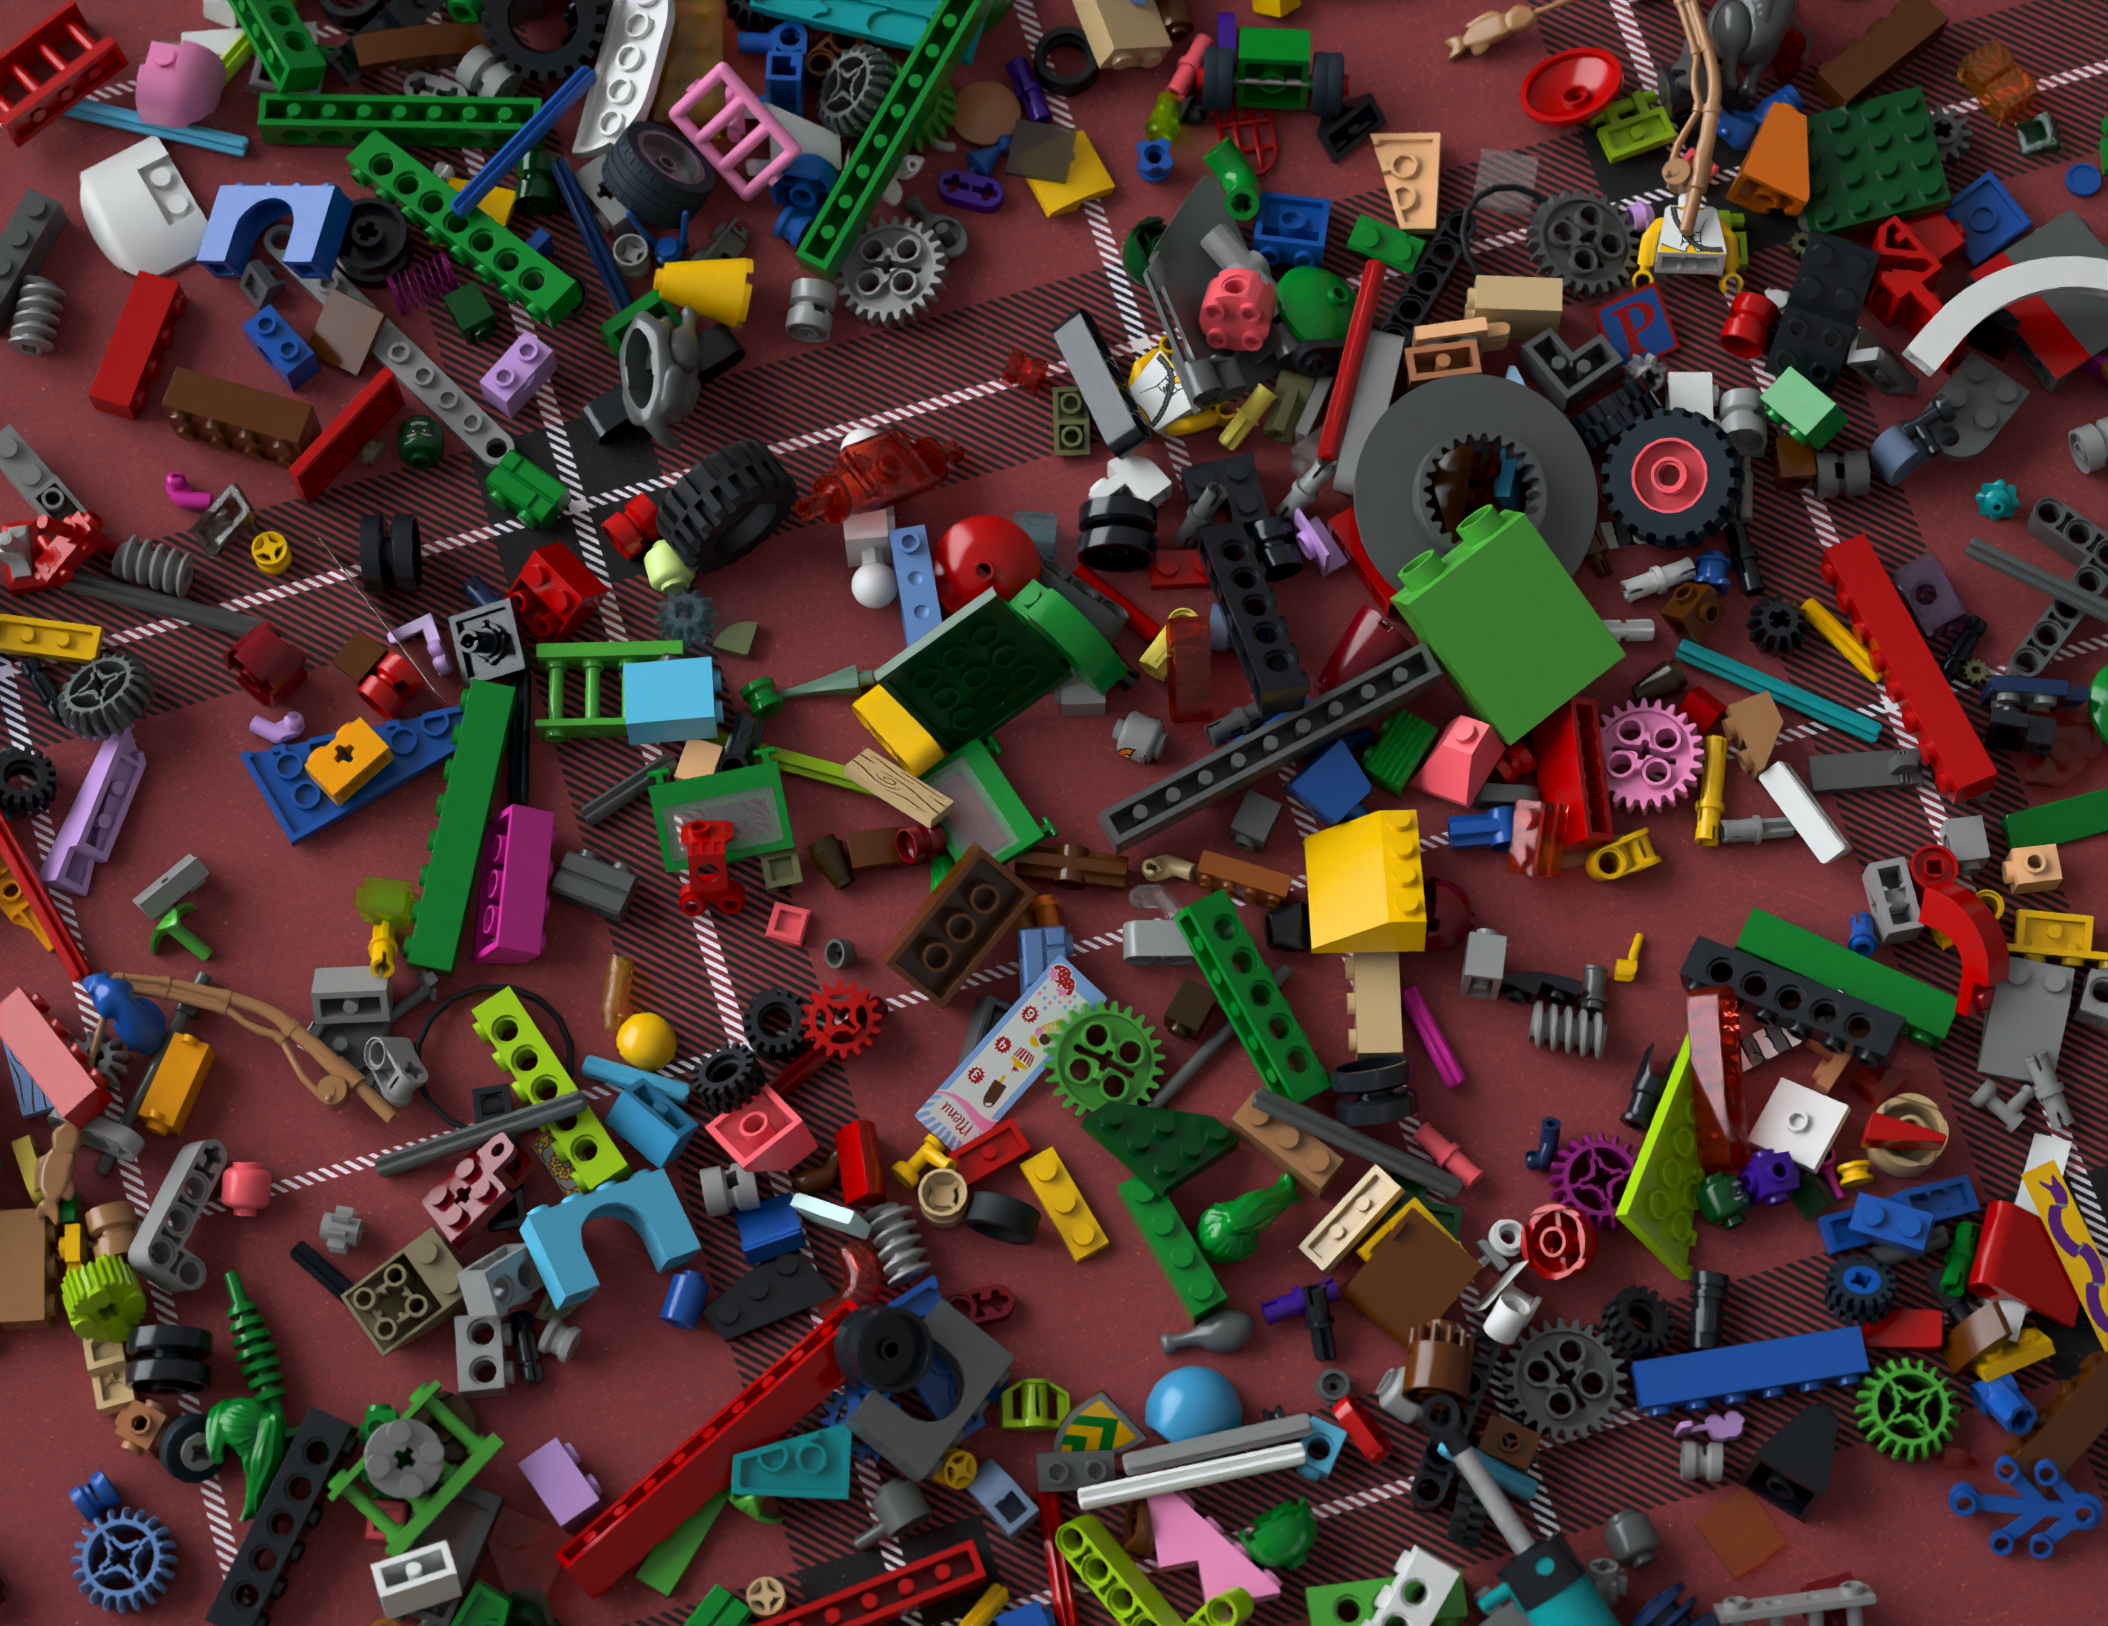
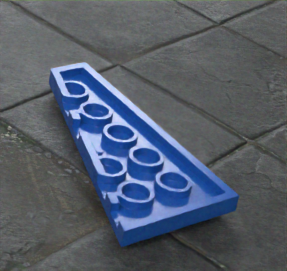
M459 706L423 713L421 717L402 721L395 719L386 721L384 725L370 727L389 746L394 760L340 807L310 778L304 766L308 762L310 754L320 746H327L336 738L337 732L312 737L306 742L288 746L280 744L271 746L272 749L256 753L248 751L239 753L292 846L295 847L442 764L448 758L454 757L456 746L451 745L452 734L455 724H462L464 711L459 710ZM345 756V757H343V758L341 759V761H342V760H345V761H347V762L349 763V762H351V761L353 760V758H352V759H348V758Z

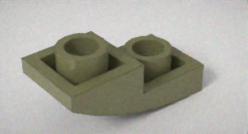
M1052 387L1054 457L1090 456L1089 408L1079 387Z

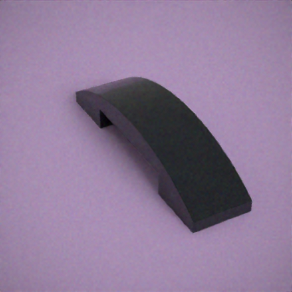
M509 1083L472 1089L476 1124L514 1112ZM518 1135L509 1136L510 1140L518 1148ZM504 1146L496 1151L495 1156H499L503 1152ZM521 1162L514 1166L513 1172L521 1167ZM524 1182L515 1191L511 1190L515 1197L488 1222L490 1233L521 1228L527 1218Z

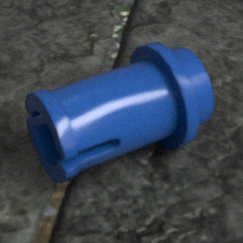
M1859 912L1860 923H1858V916L1856 914L1850 919L1851 936L1848 940L1849 950L1868 958L1878 948V940L1874 935L1875 921L1871 914Z

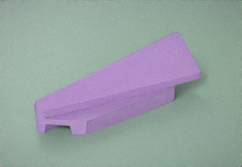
M131 727L123 729L120 736L114 733L108 740H104L38 874L44 886L79 896H86L95 861L99 863L107 862L147 764L143 751L137 750Z

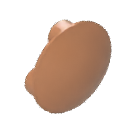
M981 81L970 84L957 94L956 100L953 102L957 107L956 114L952 115L955 130L965 140L978 144L979 147L985 149L996 145L997 138L1001 135L1011 136L1021 118L1020 105L1014 93L996 82Z

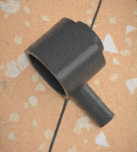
M899 1477L880 1487L876 1491L877 1497L871 1502L880 1523L854 1538V1543L858 1550L863 1552L887 1536L889 1538L901 1536L927 1521L934 1513L917 1482L915 1483L911 1479L904 1481L903 1477Z

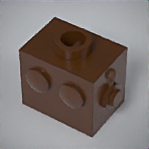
M1491 1414L1486 1427H1482V1430L1478 1429L1475 1440L1479 1444L1478 1450L1526 1475L1529 1466H1533V1463L1537 1464L1540 1453H1538L1536 1448L1542 1434Z

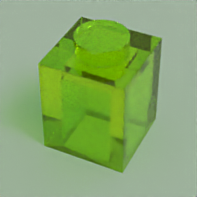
M365 875L363 887H358L356 891L355 908L359 909L358 911L364 922L382 924V921H388L389 925L408 928L414 891L409 881Z

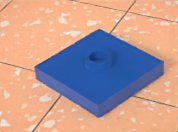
M1991 170L1952 197L1953 207L1943 212L1950 222L1957 219L1969 235L1964 239L1969 250L1963 254L1975 269L2034 227L2033 222Z

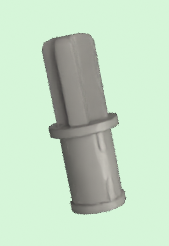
M1753 815L1752 818L1721 820V826H1719L1720 839L1723 844L1741 841H1753L1754 844H1760L1762 839L1789 838L1795 834V827L1787 817L1761 819L1759 815Z

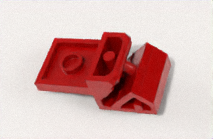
M1895 215L1879 227L1871 247L1881 250V254L1871 280L1874 286L1868 299V306L1887 329L1899 321L1915 338L1924 326L1943 308L1940 297L1933 291L1943 266L1938 255L1932 249L1926 248L1917 239L1914 229L1908 223H1903ZM1969 334L1960 341L1940 365L1944 372L1956 364Z

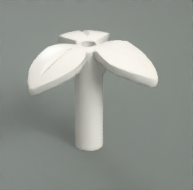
M906 154L882 195V198L889 205L897 206L902 198V188L897 179L909 180L914 177L924 163L923 157Z

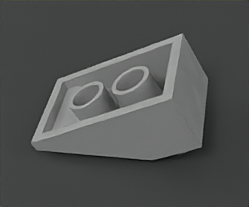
M2009 956L2008 980L1993 985L1994 998L1989 1008L1985 1011L1976 1073L2035 1084L2024 1059L2034 1054L2039 1068L2042 1069L2037 1057V1053L2042 1051L2048 1052V1057L2055 1073L2070 1006L2075 969Z

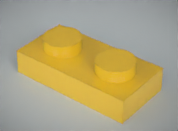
M2036 1327L2020 1330L2017 1342L2007 1340L1996 1354L1983 1355L1971 1370L1988 1383L2056 1352L2052 1340Z

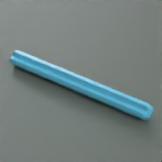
M87 99L81 100L63 114L72 118L238 157H244L249 149V139L244 136L189 124V128H171L142 123L137 111Z

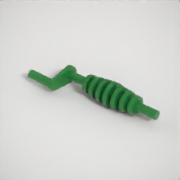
M238 1270L228 1272L223 1276L233 1305L227 1311L228 1320L238 1319V1321L230 1325L231 1335H240L232 1341L234 1350H242L235 1356L239 1365L248 1364L241 1369L244 1378L256 1377L247 1383L251 1392L261 1391L254 1399L263 1403L269 1412L278 1411L283 1414L285 1444L293 1442L300 1426L289 1429L281 1404L282 1399L287 1396L286 1388L276 1387V1385L284 1381L283 1372H272L281 1366L280 1357H270L278 1352L276 1342H267L273 1337L269 1328L258 1329L264 1326L266 1321L263 1315H252L258 1312L260 1308L256 1301L247 1299ZM321 1444L320 1448L326 1461L329 1457V1448L326 1444Z

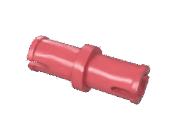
M1197 34L1187 54L1182 56L1177 62L1178 70L1165 89V92L1169 93V98L1177 102L1185 100L1195 80H1197L1198 67L1204 68L1206 47H1216L1212 38L1205 34Z
M1424 1123L1413 1135L1412 1140L1436 1160L1435 1165L1440 1169L1445 1168L1452 1175L1461 1178L1467 1190L1471 1189L1483 1176L1484 1171L1479 1169L1460 1152L1461 1147L1456 1142L1450 1143L1431 1126V1123Z

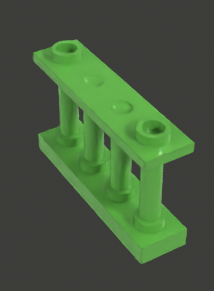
M683 640L536 644V658L540 670H546L549 673L548 719H535V727L539 739L544 738L548 742L558 743L566 741L567 738L628 737L625 718L623 664L660 661L664 653L686 658ZM604 668H618L622 671V717L600 718V672ZM567 669H582L586 672L585 718L563 719L564 673L567 672Z
M437 1380L430 1386L423 1382L409 1397L413 1404L398 1420L413 1419L424 1407L468 1448L466 1452L470 1457L460 1468L455 1463L451 1466L443 1458V1468L440 1474L441 1478L439 1479L443 1487L433 1497L428 1492L425 1495L421 1493L415 1498L405 1497L414 1506L412 1511L416 1513V1516L406 1526L401 1521L397 1524L353 1483L366 1469L364 1456L349 1472L343 1468L327 1485L332 1490L327 1495V1498L332 1503L343 1495L386 1535L385 1540L389 1545L384 1550L390 1557L404 1554L504 1446V1442L494 1433L487 1439L482 1434L478 1437L435 1397V1394L441 1389V1384Z

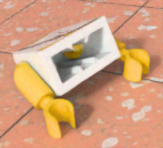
M1688 193L1680 195L1678 206H1667L1664 217L1655 219L1643 234L1637 260L1640 269L1632 278L1633 288L1635 289L1637 277L1641 275L1647 276L1650 283L1653 282V277L1650 273L1651 267H1654V273L1722 275L1723 269H1725L1726 275L1719 281L1720 291L1723 294L1727 293L1726 281L1728 278H1732L1736 282V292H1739L1744 282L1742 277L1736 274V268L1739 267L1737 236L1725 221L1719 219L1717 209L1707 206L1699 207L1693 235L1686 236L1679 233Z
M1167 336L1160 339L1158 348L1150 350L1134 362L1127 385L1147 426H1151L1156 433L1164 437L1168 435L1176 437L1196 433L1215 425L1225 427L1234 418L1235 413L1223 415L1220 412L1228 407V401L1216 405L1214 411L1208 409L1194 416L1172 364L1173 349H1166L1170 344Z

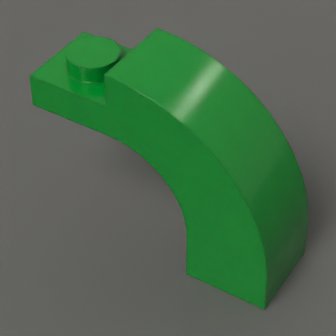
M1032 579L1009 602L1029 625L1040 632L1059 650L1069 662L1078 678L1101 696L1128 671L1115 650L1100 632L1053 588L1048 590L1035 579Z

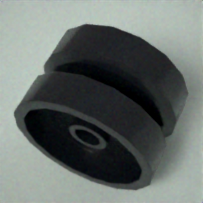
M366 197L352 201L354 205L337 257L339 269L348 281L361 288L377 290L388 287L385 278L387 274H391L396 283L399 281L396 271L403 278L405 276L404 268L408 271L412 265L414 249L404 216L394 205L383 199Z
M1104 496L1085 501L1079 507V531L1083 534L1078 537V561L1084 566L1099 571L1125 573L1149 568L1156 562L1157 539L1153 534L1157 532V508L1152 503L1129 496Z
M416 513L395 514L390 530L388 522L383 515L362 516L360 525V564L366 594L387 593L391 586L392 576L399 593L420 592L422 552L420 529Z
M1409 1056L1372 1057L1344 1063L1329 1070L1332 1090L1345 1095L1334 1104L1337 1122L1345 1126L1385 1123L1412 1116L1420 1111L1417 1092L1410 1087L1403 1086L1414 1078L1412 1059Z
M882 1304L863 1305L851 1311L840 1323L834 1339V1358L840 1372L850 1383L865 1389H875L884 1393H901L918 1385L928 1373L933 1359V1338L927 1324L914 1312Z
M150 1325L130 1329L127 1332L126 1352L133 1358L138 1359L126 1366L125 1387L127 1389L156 1395H188L202 1393L211 1388L212 1368L202 1362V1360L213 1354V1334L211 1331L181 1325Z

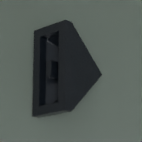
M1366 93L1343 101L1340 116H1322L1316 135L1331 162L1336 164L1387 123L1373 95Z

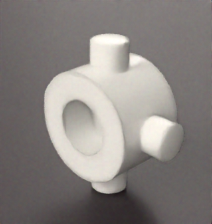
M1766 289L1764 291L1766 297L1778 306V314L1783 315L1790 294L1779 289Z

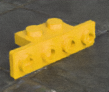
M2024 909L2016 910L2014 944L2007 943L2009 954L2022 955L2023 959L2046 963V958L2061 959V966L2083 967L2084 961L2097 962L2098 968L2108 969V952L2091 951L2094 916Z

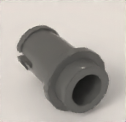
M1586 965L1583 969L1582 996L1578 998V1004L1581 1006V1009L1587 1010V1014L1603 1013V1009L1608 1005V1000L1604 998L1608 969L1601 965Z

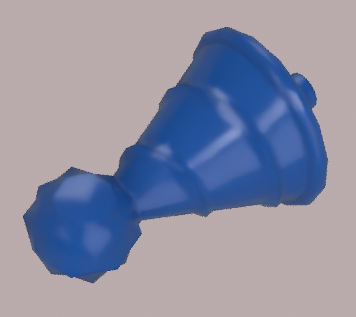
M1003 134L997 138L996 145L993 147L966 152L965 158L970 167L967 171L990 178V174L993 172L1000 154H1008L1014 149V140L1011 136Z

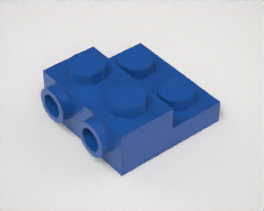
M1261 191L1262 202L1257 213L1252 250L1264 256L1269 266L1285 263L1293 264L1295 267L1311 266L1322 268L1331 199Z

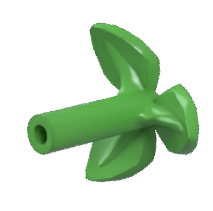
M185 902L179 904L164 916L151 935L150 952L152 955H157L160 941L165 935H172L203 962L212 954L213 950L180 923L181 916L197 909L193 903Z
M731 1484L725 1489L730 1502L756 1521L765 1524H778L784 1520L785 1516L771 1515L763 1511L762 1503L766 1496L749 1495L741 1497L737 1494H731Z

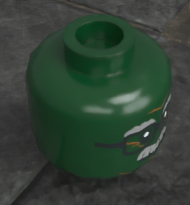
M415 415L404 421L399 426L397 433V454L399 459L407 466L416 470H425L438 464L444 455V430L442 426L426 415Z
M1722 1171L1709 1176L1699 1183L1700 1189L1696 1193V1201L1710 1226L1717 1227L1723 1225L1727 1231L1746 1222L1744 1215L1751 1209L1752 1203L1738 1176L1727 1175L1726 1171Z

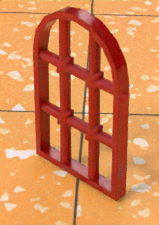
M1233 95L1230 111L1231 119H1229V122L1220 123L1218 110L1214 111L1218 141L1223 140L1221 128L1232 127L1236 146L1243 155H1245L1244 152L1256 151L1259 171L1255 172L1257 178L1264 176L1272 169L1277 157L1278 143L1275 139L1271 109L1266 108L1267 117L1256 118L1254 108L1248 107L1250 114L1248 119L1237 120L1234 107L1237 95ZM1268 122L1272 143L1260 145L1257 126H1259V123ZM1240 126H1252L1253 146L1241 147L1238 130ZM1273 149V157L1264 168L1263 150Z

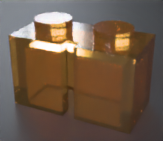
M1994 38L1961 60L1956 76L1997 126L2000 127L2030 108L2039 89L2031 74L2024 72L2020 66L2016 68L2014 65L2015 57L2011 50L2006 46H2002Z

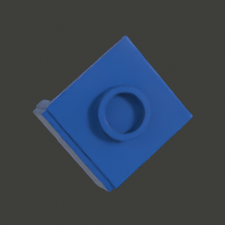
M791 1192L760 1202L761 1208L742 1212L739 1210L733 1211L742 1240L740 1245L750 1266L806 1247V1240L797 1210L790 1205L793 1199Z

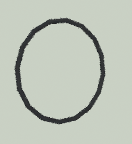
M479 984L449 996L426 1018L414 1045V1050L421 1061V1046L432 1022L454 1001L480 991H501L507 986H510L515 994L536 1001L556 1020L567 1045V1074L571 1080L574 1075V1044L562 1016L539 995L511 984ZM425 1084L419 1087L425 1103L448 1125L457 1129L469 1127V1125L449 1117L431 1099Z

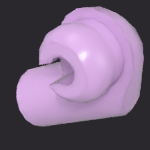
M291 711L284 717V720L274 723L256 715L251 721L249 731L275 744H281L302 734L305 728L304 717L299 712Z

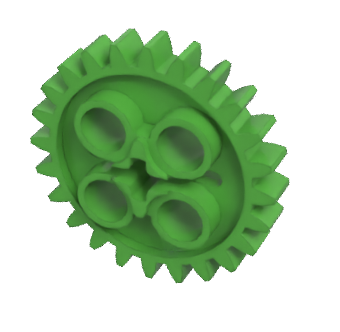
M1098 1000L1093 1012L1087 1003L1081 1004V1016L1074 1010H1069L1067 1012L1071 1021L1069 1024L1065 1021L1057 1020L1056 1024L1062 1032L1060 1034H1048V1037L1055 1042L1054 1047L1043 1048V1052L1052 1056V1061L1043 1063L1042 1067L1053 1069V1074L1046 1078L1045 1082H1057L1058 1087L1053 1091L1052 1096L1055 1097L1062 1094L1066 1096L1062 1104L1063 1108L1076 1104L1075 1116L1080 1117L1085 1110H1089L1090 1114L1109 1101L1138 1105V1099L1144 1102L1151 1101L1146 1090L1147 1088L1159 1089L1160 1086L1152 1078L1153 1075L1164 1074L1162 1069L1155 1067V1062L1165 1059V1055L1154 1053V1048L1159 1046L1162 1040H1150L1149 1035L1155 1030V1027L1150 1026L1143 1029L1141 1024L1145 1018L1144 1014L1132 1019V1006H1127L1120 1013L1118 1012V1001H1112L1108 1010H1105L1103 1001ZM1092 1025L1098 1026L1104 1034L1103 1042L1097 1047L1090 1045L1086 1039V1032ZM1125 1042L1132 1043L1137 1049V1057L1132 1063H1126L1120 1057V1047ZM1074 1045H1080L1095 1055H1104L1107 1052V1060L1132 1071L1133 1077L1129 1078L1111 1067L1099 1070L1100 1063L1093 1058L1076 1052L1073 1048ZM1076 1059L1085 1062L1088 1069L1086 1077L1081 1081L1075 1080L1070 1074V1065ZM1109 1076H1115L1121 1083V1090L1115 1097L1108 1096L1103 1088L1104 1081Z

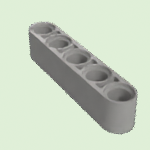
M1372 329L1370 331L1332 491L1354 495L1355 472L1363 445L1374 425L1391 404L1405 336Z

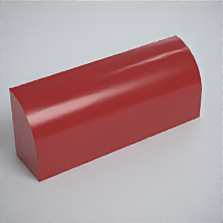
M1573 696L1531 729L1547 854L1583 852L1614 842L1597 700Z

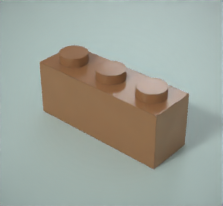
M1254 1090L1231 1118L1230 1131L1284 1173H1289L1297 1183L1319 1199L1341 1173L1344 1159L1312 1134L1253 1108L1252 1100L1256 1093Z
M36 1208L0 1210V1325L7 1331L52 1328V1316L58 1315V1297L56 1293H53V1279L58 1278L59 1265L57 1256H53V1242L58 1241L59 1226H55L49 1216L36 1219Z

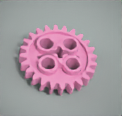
M1642 698L1638 708H1635L1633 703L1627 700V710L1624 712L1616 705L1613 706L1615 717L1612 719L1604 714L1601 715L1604 727H1600L1608 794L1609 798L1613 796L1612 802L1615 809L1625 802L1629 814L1633 812L1636 805L1641 806L1643 815H1647L1650 805H1654L1658 813H1662L1663 802L1667 801L1674 808L1676 807L1675 796L1677 794L1685 799L1688 798V791L1685 786L1697 787V778L1693 774H1703V765L1699 761L1705 760L1704 750L1698 749L1703 746L1702 736H1694L1698 732L1697 725L1695 723L1686 725L1688 722L1686 712L1675 717L1676 707L1674 704L1664 711L1662 710L1660 699L1655 702L1652 708L1648 707L1646 698ZM1630 731L1640 733V736L1632 741L1622 738L1624 734ZM1665 739H1672L1676 742L1673 747L1668 749L1658 746ZM1614 748H1620V749H1621V750H1618V751H1615V752L1612 751ZM1645 753H1650V755L1645 756L1644 760L1639 759L1643 758ZM1676 761V764H1675V765H1670V764L1667 763V762L1670 763V762ZM1620 764H1626L1631 767L1629 771L1623 774L1613 772V769ZM1656 772H1662L1667 775L1665 779L1659 782H1653L1648 779L1650 775Z

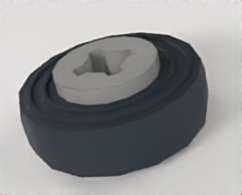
M189 1413L178 1417L167 1427L161 1437L159 1454L162 1465L170 1475L185 1483H200L211 1479L221 1470L228 1458L230 1445L227 1443L224 1445L222 1453L224 1462L219 1465L212 1463L206 1441L208 1418L206 1414Z

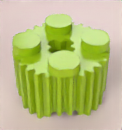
M103 1253L101 1257L96 1258L95 1263L89 1261L87 1266L81 1265L80 1270L75 1268L72 1271H67L68 1276L63 1277L64 1283L61 1284L62 1298L76 1335L86 1340L92 1338L93 1342H96L98 1339L101 1342L109 1339L113 1343L126 1341L127 1332L130 1329H134L135 1325H140L139 1319H144L143 1313L146 1312L147 1305L135 1270L130 1268L128 1263L124 1265L122 1256L119 1255L115 1258L114 1254L107 1256L106 1253Z

